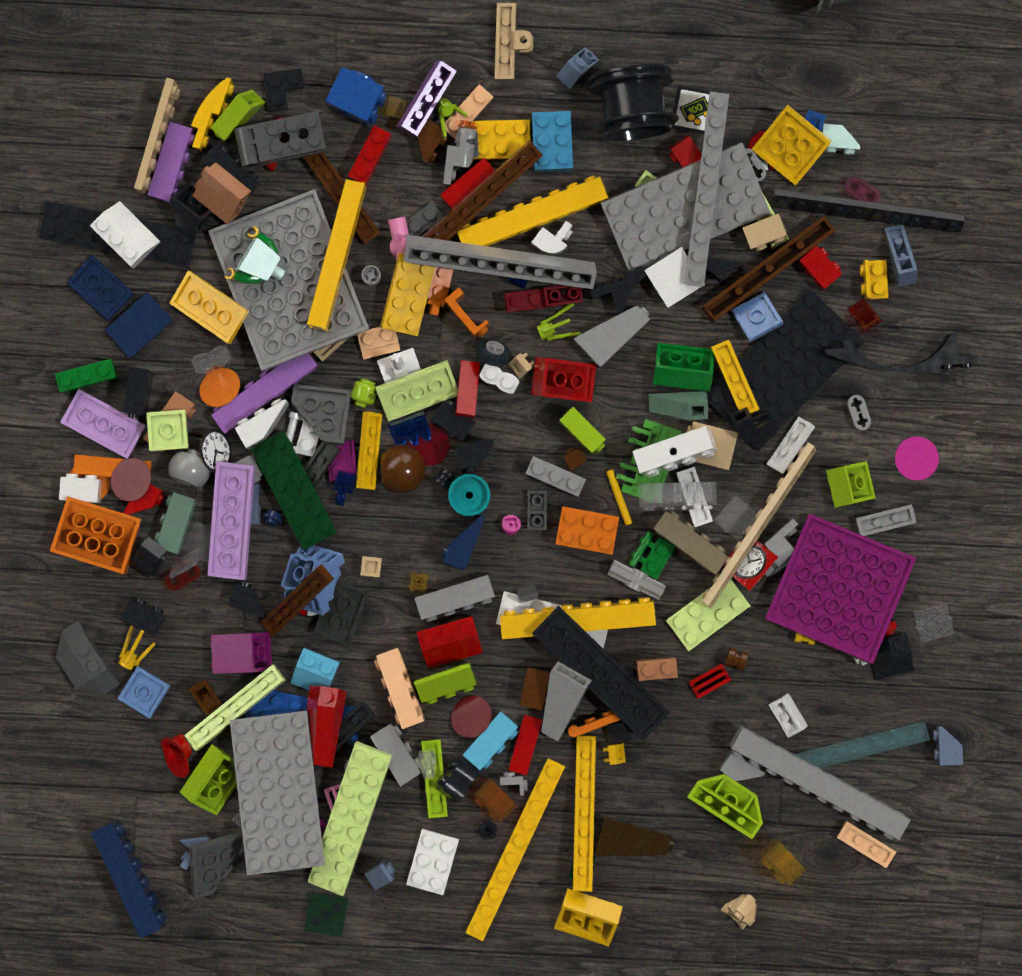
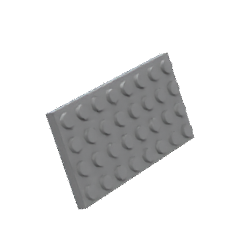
M742 142L722 150L710 239L770 214ZM700 160L600 202L628 271L654 264L681 247L683 250L689 249Z
M307 711L230 720L247 875L325 866Z

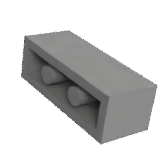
M534 456L525 473L527 476L575 497H579L586 481L585 478Z

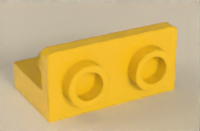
M864 260L862 262L863 265H860V276H863L864 284H861V295H864L865 300L888 299L886 260Z

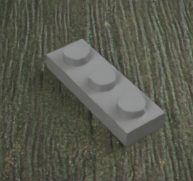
M912 504L855 518L858 532L862 536L917 523Z

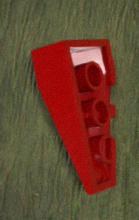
M310 685L307 713L313 765L333 768L347 691Z

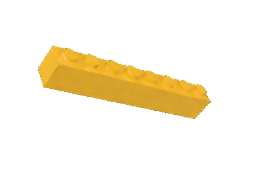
M591 176L584 179L585 182L582 184L572 183L566 186V190L561 192L559 189L548 193V197L542 198L539 196L533 198L531 203L527 205L520 203L513 206L514 210L506 212V210L495 213V217L490 219L488 217L477 220V224L472 226L470 223L466 224L457 234L461 243L490 246L600 204V202L607 200L608 196L601 178Z
M649 597L638 598V601L630 602V599H621L619 603L611 604V601H601L600 605H592L590 602L581 603V607H573V604L561 605V608L586 632L656 625L654 600H650ZM554 606L542 607V610L535 611L534 608H525L523 612L516 613L515 610H505L504 614L500 615L502 639L533 637L532 632L554 610Z

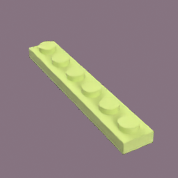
M271 665L184 736L195 751L200 750L230 726V720L241 717L286 681L275 665Z

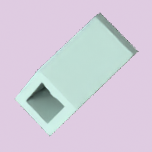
M823 124L821 132L832 140L824 153L832 154L836 153V151H843L845 155H855V152L858 153L860 145L843 125Z

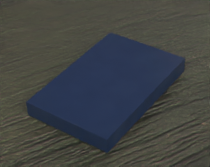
M93 255L66 282L108 321L135 294Z
M147 292L108 326L105 331L131 359L171 324L173 320Z

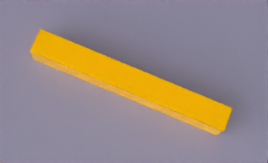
M348 179L345 181L307 325L311 329L328 333L367 188L364 182L360 183Z

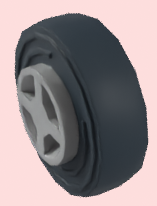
M488 338L479 342L476 348V355L482 362L490 366L500 367L507 364L510 350L504 343Z

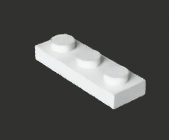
M798 417L767 465L784 474L815 426Z
M695 467L677 472L676 475L694 527L712 522L713 520Z

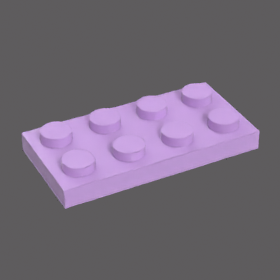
M80 389L76 392L60 422L127 459L132 454L147 426L135 419L127 418L128 415Z

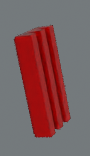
M721 663L689 681V684L699 699L731 681V678ZM721 669V673L695 687L694 683ZM722 676H725L726 679L718 682L717 684L702 691L701 693L698 692V690L703 688L704 686L712 683L713 681L721 678Z

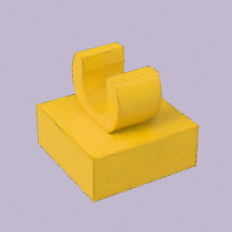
M624 743L613 744L603 748V752H609V758L604 759V762H610V765L626 762Z

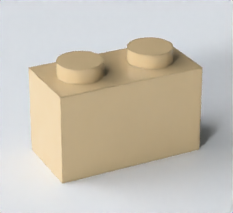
M780 214L743 227L750 249H755L756 252L767 248L766 244L773 242L774 245L785 241L784 237L788 236Z

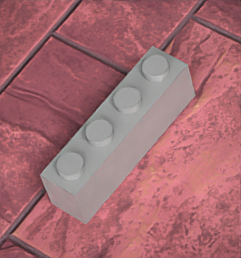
M486 575L416 597L415 602L421 620L426 619V622L436 620V615L444 613V616L455 614V609L461 607L463 611L474 608L473 604L481 602V605L492 602L491 598L495 597L489 576Z

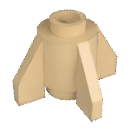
M741 894L740 897L726 903L722 907L721 912L728 916L730 915L739 927L744 929L746 925L751 926L755 921L756 900L749 894Z

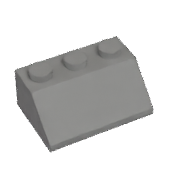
M390 723L372 734L370 738L378 750L393 755L389 769L401 787L422 772L420 770L422 765L417 757H412L410 752L413 750L407 741L403 742L400 735H402V732L398 725L393 726Z

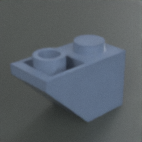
M584 47L567 61L556 77L571 89L590 71L599 59Z
M936 726V730H933V741L936 742V750L933 751L934 761H937V765L940 766L963 765V746L942 726Z
M383 860L365 872L364 875L374 890H377L394 880L396 870L391 862L387 863Z

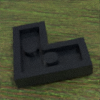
M302 69L264 73L269 112L288 110L286 91L304 88Z

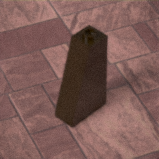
M604 816L594 855H667L668 851H672L674 840H671L672 836L670 834Z

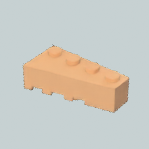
M399 648L377 655V660L374 662L377 670L381 671L384 677L381 678L384 689L389 691L390 696H388L391 708H395L396 714L394 716L398 726L401 725V728L405 729L423 722L425 717Z

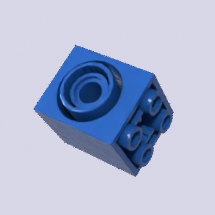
M342 67L325 102L329 109L370 127L371 123L374 124L379 115L377 110L379 106L383 107L387 97L385 96L384 86L377 84L375 80L356 70L350 71Z

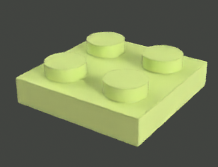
M186 410L147 412L149 451L189 448Z

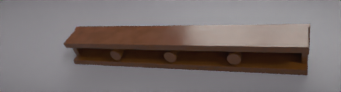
M824 215L706 303L702 310L712 323L716 322L812 250L816 245L836 231L835 228L831 226Z

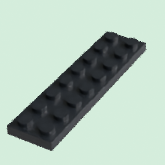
M46 201L39 234L40 239L118 254L90 226L103 212ZM138 219L160 241L143 260L190 268L196 234L191 236L180 227Z
M559 605L532 632L565 666L592 680L588 688L643 741L670 714L658 700Z

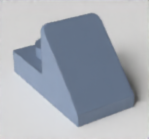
M211 837L183 838L180 842L189 848L190 845L208 841ZM188 850L180 858L183 861L180 866L185 870L190 866V853Z

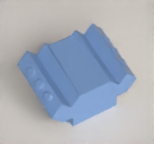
M315 545L306 550H303L300 546L297 553L290 554L281 586L285 589L284 599L322 564L333 576L334 580L304 610L320 615L330 610L328 602L334 598V589L338 578L341 576L339 567L345 563L343 554Z

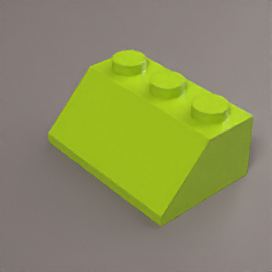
M468 662L415 680L414 684L421 702H426L429 705L438 702V697L444 696L447 699L456 696V691L463 690V693L474 690V685H477L471 664Z
M212 744L180 793L191 803L217 816L237 786L234 757Z

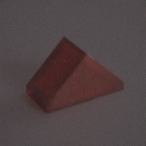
M864 299L847 308L862 334L882 322L881 318Z

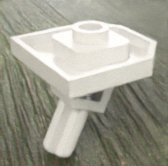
M413 348L377 360L385 383L421 370Z

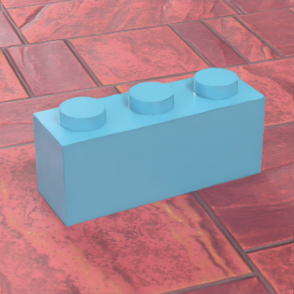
M500 711L487 729L463 753V756L479 770L482 768L487 769L493 762L491 757L495 753L499 755L506 747L504 745L505 741L508 738L512 740L516 736L518 725Z

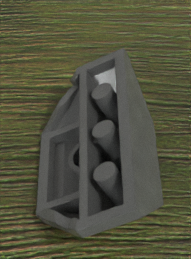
M79 620L62 631L56 659L76 690L105 695L121 684Z

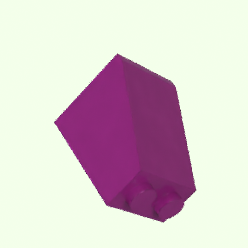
M269 632L211 635V667L213 674L261 672L272 665L271 635Z

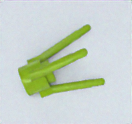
M440 98L436 105L439 111L438 117L440 118L443 137H447L444 117L450 116L453 111H457L465 117L468 114L458 108L456 104H451L446 98Z
M575 304L568 305L548 319L541 321V325H538L537 329L542 340L547 338L548 341H551L553 339L581 335V332L552 335L556 333L555 328L569 323L570 319L556 324H552L551 321Z

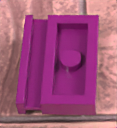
M354 440L345 441L344 446H337L341 451L328 468L330 481L357 479Z

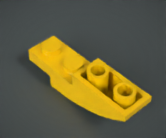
M230 78L223 80L208 94L193 119L191 127L197 130L192 145L195 150L202 152L203 147L206 148L209 137H207L209 129L212 130L210 127L215 123L213 116L219 117L228 107V103H226L228 95L231 96L234 90V85H232L233 82Z

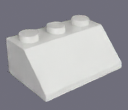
M120 201L104 211L90 225L133 269L160 243Z

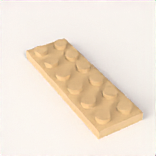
M166 78L134 186L138 193L146 196L152 182V175L156 169L158 155H160L163 146V138L166 136L169 127V118L172 119L175 112V107H173L174 101L178 100L180 95L178 84L171 78Z

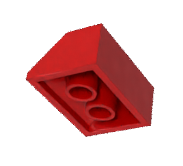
M473 616L416 632L428 669L483 653Z

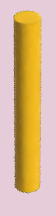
M613 469L609 470L606 474L625 526L632 524Z

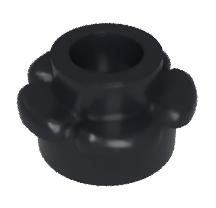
M487 820L479 825L478 832L481 838L493 839L496 836L497 826L491 821Z

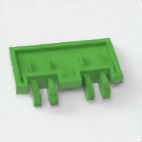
M645 419L643 427L650 429V431L634 426L632 431L648 436L647 442L639 441L636 438H629L628 442L646 447L681 435L682 431ZM633 454L631 464L637 465ZM620 463L619 467L622 469L636 472L634 479L622 474L616 475L617 479L632 484V486L623 484L621 492L658 504L668 474L667 470L659 471V475L649 478L640 474L637 467Z

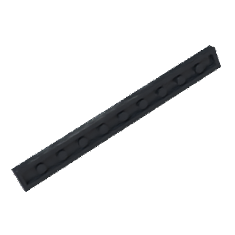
M780 189L774 190L771 207L781 209L785 208L961 233L965 221V215Z

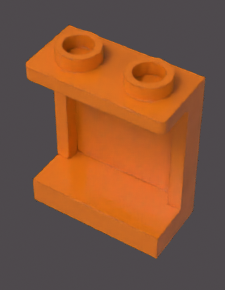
M457 288L444 299L445 304L474 338L477 336L481 338L488 332L489 322L485 320L479 326L474 324L458 305V302L465 296L463 291Z

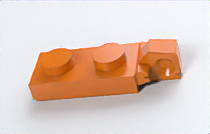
M435 267L427 298V304H430L428 314L438 316L440 307H444V299L448 295L453 269Z

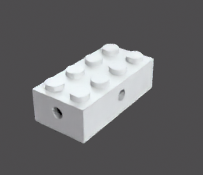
M704 426L634 450L633 454L639 473L651 478L659 475V471L667 470L668 472L675 470L679 464L689 465L695 463L697 458L703 457V459L713 457L714 452H717L718 449L711 429Z

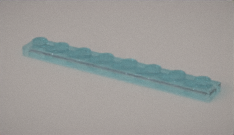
M922 721L796 753L795 755L818 768L928 741L930 738L926 723Z

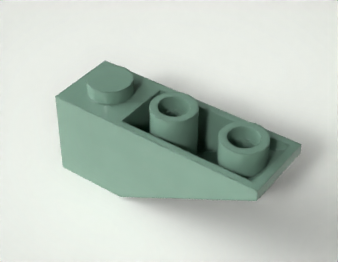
M706 391L649 394V412L686 420L708 419Z

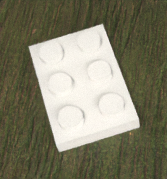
M422 828L406 885L443 895L459 839Z

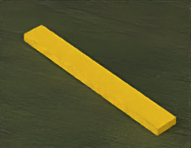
M577 736L573 891L592 892L596 736Z

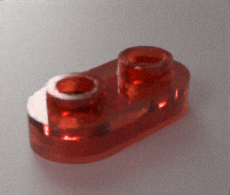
M193 561L184 563L167 574L165 577L166 587L172 591L182 589L200 576V566ZM190 567H193L195 570L192 575L188 573ZM175 577L179 581L177 585L172 583V579Z

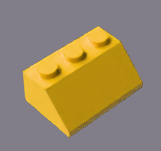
M567 888L554 929L609 947L618 926L623 906Z

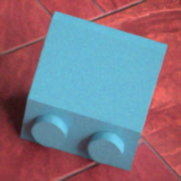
M303 648L291 684L308 691L310 685L331 687L340 661L308 648Z

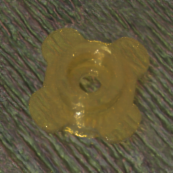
M412 572L410 574L411 583L408 586L411 591L420 590L425 592L427 590L426 581L429 578L426 573L421 575Z

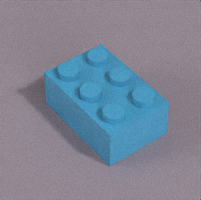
M571 111L533 112V144L543 154L534 163V173L573 172Z

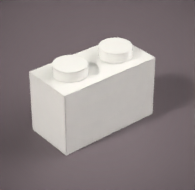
M66 474V477H61L59 500L66 501L67 496L85 502L100 503L102 480L97 479L95 475H85V478H78V474Z

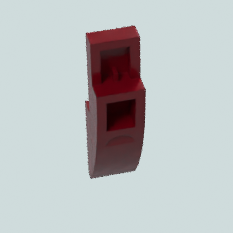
M566 285L503 294L506 313L533 311L583 302L581 288Z

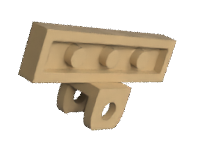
M497 3L495 80H515V52L529 53L533 51L532 34L526 30H516V3Z

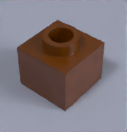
M572 447L565 452L566 456L563 457L570 471L588 461L580 447L578 449Z

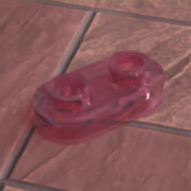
M853 176L845 183L846 193L854 199L874 203L880 201L881 195L879 190L863 179ZM851 184H856L857 190H852ZM867 195H873V200H868Z

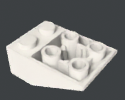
M277 399L271 403L272 407L269 409L262 408L254 413L255 417L251 419L245 418L237 423L238 426L235 430L247 449L251 450L250 448L268 439L289 406L287 400Z

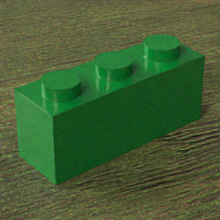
M112 359L55 374L59 392L62 394L119 379L114 360Z

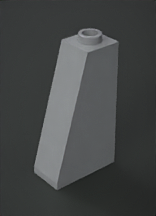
M635 306L577 336L574 342L601 368L650 321L648 317L650 314L643 306L641 308Z
M557 662L550 672L541 731L547 737L559 741L592 681L560 662Z

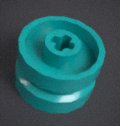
M465 474L452 482L448 492V499L451 507L457 513L473 517L487 509L490 502V490L488 484L481 477L475 474ZM472 492L473 497L467 499L466 493Z

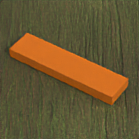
M75 455L73 474L111 477L116 466L125 459ZM144 461L151 473L152 461Z

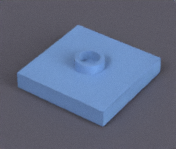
M765 292L731 309L732 314L749 342L784 325Z
M137 666L117 699L151 719L169 690L170 685Z

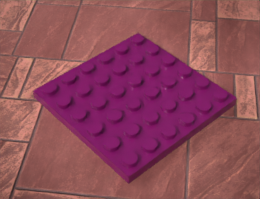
M809 514L765 620L864 662L873 664L916 558Z

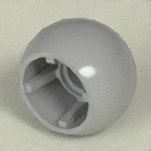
M188 449L187 453L179 451L169 462V477L178 482L200 488L209 478L210 471L203 464L200 452Z

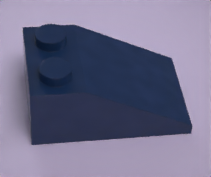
M481 515L450 543L449 547H444L441 558H444L443 563L464 571L466 570L485 521V516Z

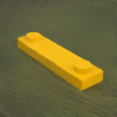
M726 340L712 346L711 349L738 410L747 407L750 414L759 411V407L730 341Z
M363 412L356 488L375 490L382 423V414Z

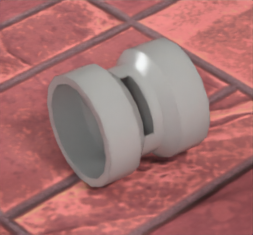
M369 265L362 270L361 276L366 285L376 286L379 284L381 273L377 267Z

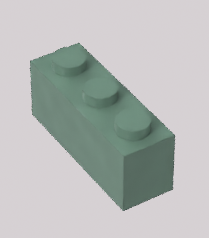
M174 492L172 496L169 495L166 502L168 510L161 517L160 524L162 528L160 532L156 533L154 541L167 551L180 554L197 500Z

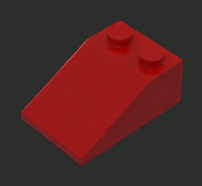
M535 357L531 395L592 402L596 364Z

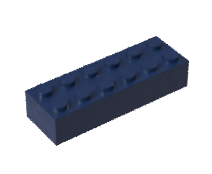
M115 820L91 832V835L141 939L162 929L166 925L165 921L167 918L164 911L159 910L157 905L159 901L155 892L152 893L149 888L151 885L147 875H143L140 869L142 868L140 859L138 857L135 858L132 852L134 850L132 842L127 840L124 835L126 829L123 823Z

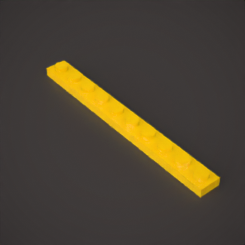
M547 758L465 932L466 934L481 941L484 940L565 768L564 765Z

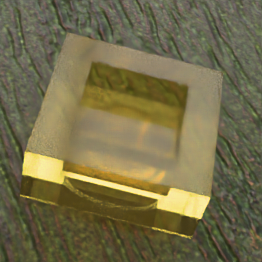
M387 95L382 114L401 119L406 100Z

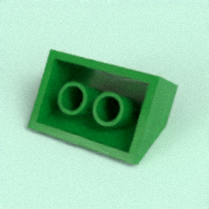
M657 343L653 384L710 391L714 367V353L712 349Z

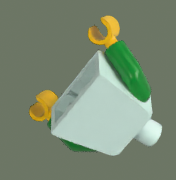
M252 227L256 233L254 235L247 233L252 240L236 269L227 268L228 271L232 272V275L224 277L229 281L235 280L244 284H260L262 281H268L270 276L280 280L285 270L277 266L280 256H278V249L274 241L260 233L257 227Z

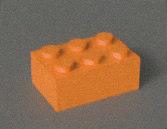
M562 506L555 545L612 555L619 517Z

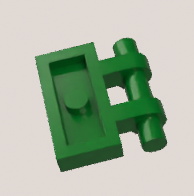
M647 531L644 537H641L639 540L640 544L636 551L632 552V558L628 564L635 568L638 561L643 563L640 571L657 580L675 546L661 538H658L654 544L650 541L654 534ZM648 546L652 550L646 559L642 557V554Z

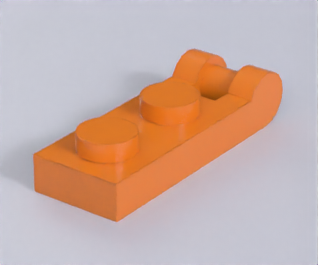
M610 710L602 713V718L596 719L591 717L584 720L585 724L570 725L568 727V734L571 737H576L621 719Z

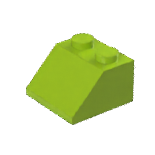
M867 461L826 470L835 508L876 498Z

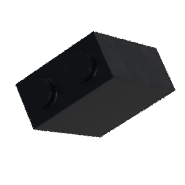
M129 367L123 413L128 415L127 418L142 420V417L147 418L154 374L149 369Z

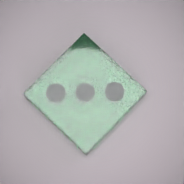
M310 892L304 931L342 937L349 898Z

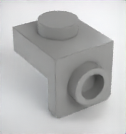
M504 772V776H500V785L519 784L520 796H524V791H528L527 779L523 780V775H515V772Z

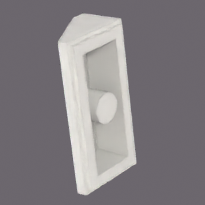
M788 693L769 704L770 709L788 738L807 727V723Z

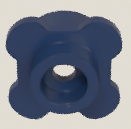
M268 510L266 514H263V520H265L266 524L270 526L282 524L281 514L272 510Z

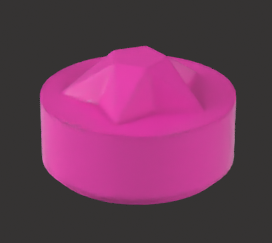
M514 515L505 516L501 522L502 531L508 535L516 534L521 527L519 518Z

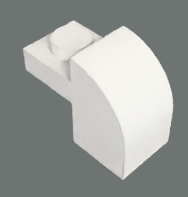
M566 221L555 236L542 227L531 242V245L546 255L562 253L567 248V244L562 241L563 239L567 241L572 235V224Z

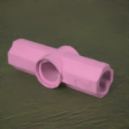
M405 217L388 220L392 236L390 250L392 255L396 256V260L398 254L403 253L406 235H409Z

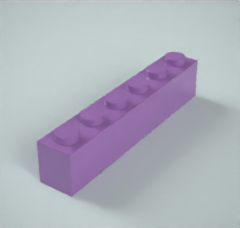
M307 354L276 366L272 371L266 370L259 376L261 379L255 383L253 381L248 383L244 387L245 391L237 394L230 403L213 409L214 413L211 416L224 434L227 435L238 426L237 423L245 418L249 419L256 411L264 408L319 366L311 355Z

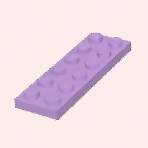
M223 461L216 462L208 576L238 580L247 579L255 465Z

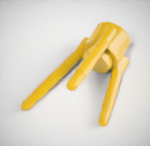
M132 625L129 627L122 652L119 655L121 659L118 662L129 670H132L134 666L137 667L140 661L155 646L153 642L137 658L134 651L144 634V630H141L131 650H127L134 627Z

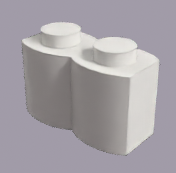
M486 363L479 375L484 383L497 386L501 392L508 395H513L519 385V380L514 375L502 372L500 368Z

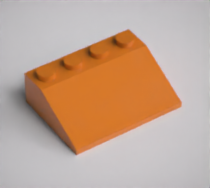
M67 496L50 552L126 575L133 556L141 519Z

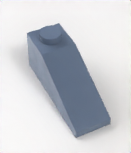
M904 225L884 228L898 287L917 283L918 270Z

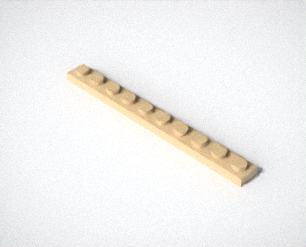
M808 442L806 446L801 447L797 454L799 457L795 462H791L787 469V475L779 480L776 486L777 490L774 494L771 493L766 500L767 505L763 510H759L755 517V523L747 528L745 538L742 542L739 541L734 548L735 553L732 557L727 558L723 565L725 568L721 574L718 573L715 576L711 589H707L703 594L702 602L709 609H712L815 454L816 449L814 445Z

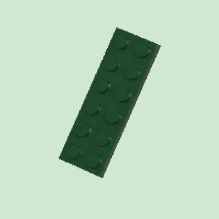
M285 431L250 448L303 550L338 533Z

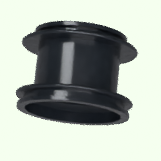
M640 64L613 68L592 75L589 78L591 86L588 88V92L602 97L604 121L594 125L593 131L602 134L603 139L608 141L647 139L670 132L672 130L671 125L679 120L677 114L666 112L663 87L670 85L674 81V77L670 75L672 73L671 68L660 64Z

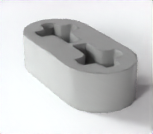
M745 149L747 155H752L750 158L753 163L751 164L752 167L755 166L758 171H763L761 178L756 176L758 182L763 181L766 176L764 166L751 149Z
M853 395L847 401V408L853 426L857 430L863 431L869 428L871 418L863 397ZM854 398H856L857 401L861 402V404L858 405L859 412H857L855 406H851V403L854 402ZM858 414H861L862 419L867 420L864 424L865 427L857 424V421H859Z

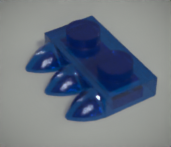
M424 411L388 424L396 445H407L406 439H408L411 444L417 446L419 435L426 441H429L431 438V429Z

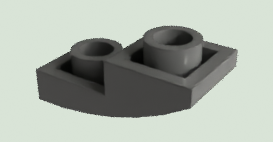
M528 489L527 530H547V489Z

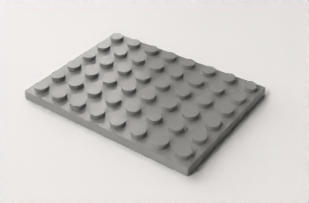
M315 189L231 221L229 224L208 230L224 274L227 277L232 275V272L228 271L227 268L235 270L252 240L247 233L251 235L256 233L252 227H257L260 233L271 238L278 249L280 260L277 266L285 270L280 280L270 276L268 281H262L260 284H244L227 279L234 300L249 310L243 324L262 372L370 330L346 267L328 333L311 329L307 325L332 233Z

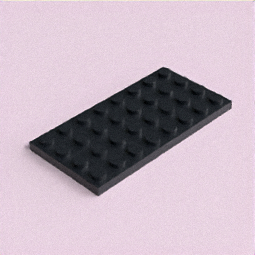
M811 289L782 316L781 319L784 325L765 334L739 361L759 407V411L751 414L752 418L770 410L777 426L769 431L760 433L762 440L748 441L757 451L845 363V361L822 354L821 349L840 348L841 340H850L852 345L858 349L865 342ZM723 377L707 394V401L736 430L729 415L738 411V408Z

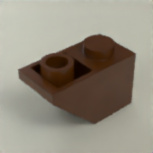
M427 119L418 134L423 163L426 166L429 162H434L438 155L436 153L439 146L443 147L448 140V137H443L442 128Z

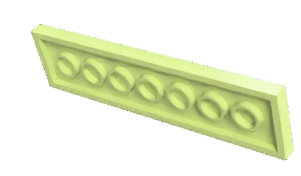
M358 741L355 743L322 838L325 866L312 867L308 883L344 896L393 755Z

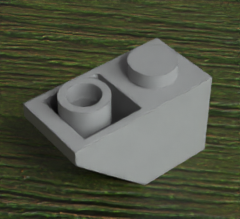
M732 750L719 768L720 771L735 781L762 777L765 774L761 771L763 768L761 765L759 767L745 760L746 756L743 755L741 758L732 753Z

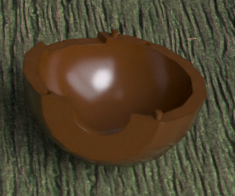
M399 444L389 447L382 453L381 471L383 486L393 493L400 494L412 492L420 486L425 477L426 465L424 458L418 450L408 445Z

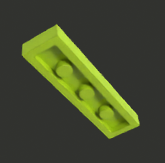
M441 739L421 741L428 818L448 817L446 796L436 789L439 777L444 774Z

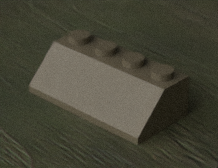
M672 510L670 512L665 511L652 530L709 573L716 575L728 558L725 554L726 550L718 544L716 547L709 543L711 539L703 533L698 535L694 532L696 529L688 522L682 523L678 520L680 516Z

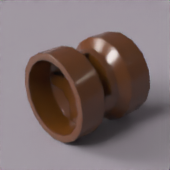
M730 647L724 665L728 667L736 666L737 670L743 671L749 653H739L736 649Z

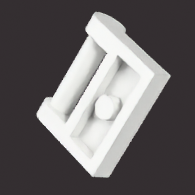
M290 412V421L286 433L292 443L297 421H303L297 446L293 447L296 453L312 457L316 451L319 437L300 414Z

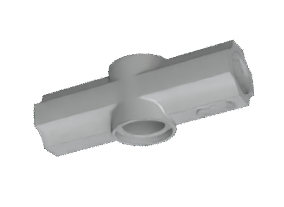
M616 560L613 561L607 573L610 577L625 583L626 586L638 592L641 591L657 600L660 599L666 587L663 583L648 577L647 574L635 568L632 569Z

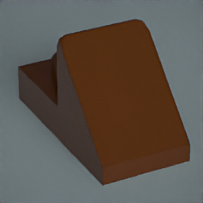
M204 680L189 689V692L207 717L223 705L214 692L210 681Z

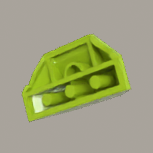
M726 774L698 780L687 796L751 839L754 838L763 824L757 794Z

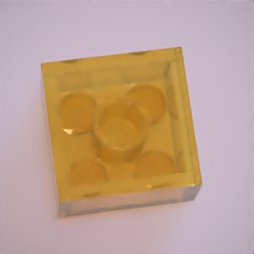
M777 838L759 853L762 856L760 861L769 870L773 868L776 871L773 875L782 885L786 882L790 886L806 871Z

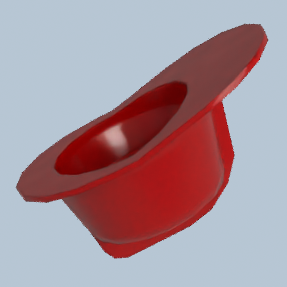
M183 734L174 736L171 739L164 738L161 740V747L168 768L175 776L185 778L189 773L188 758L192 752L190 744L186 741Z

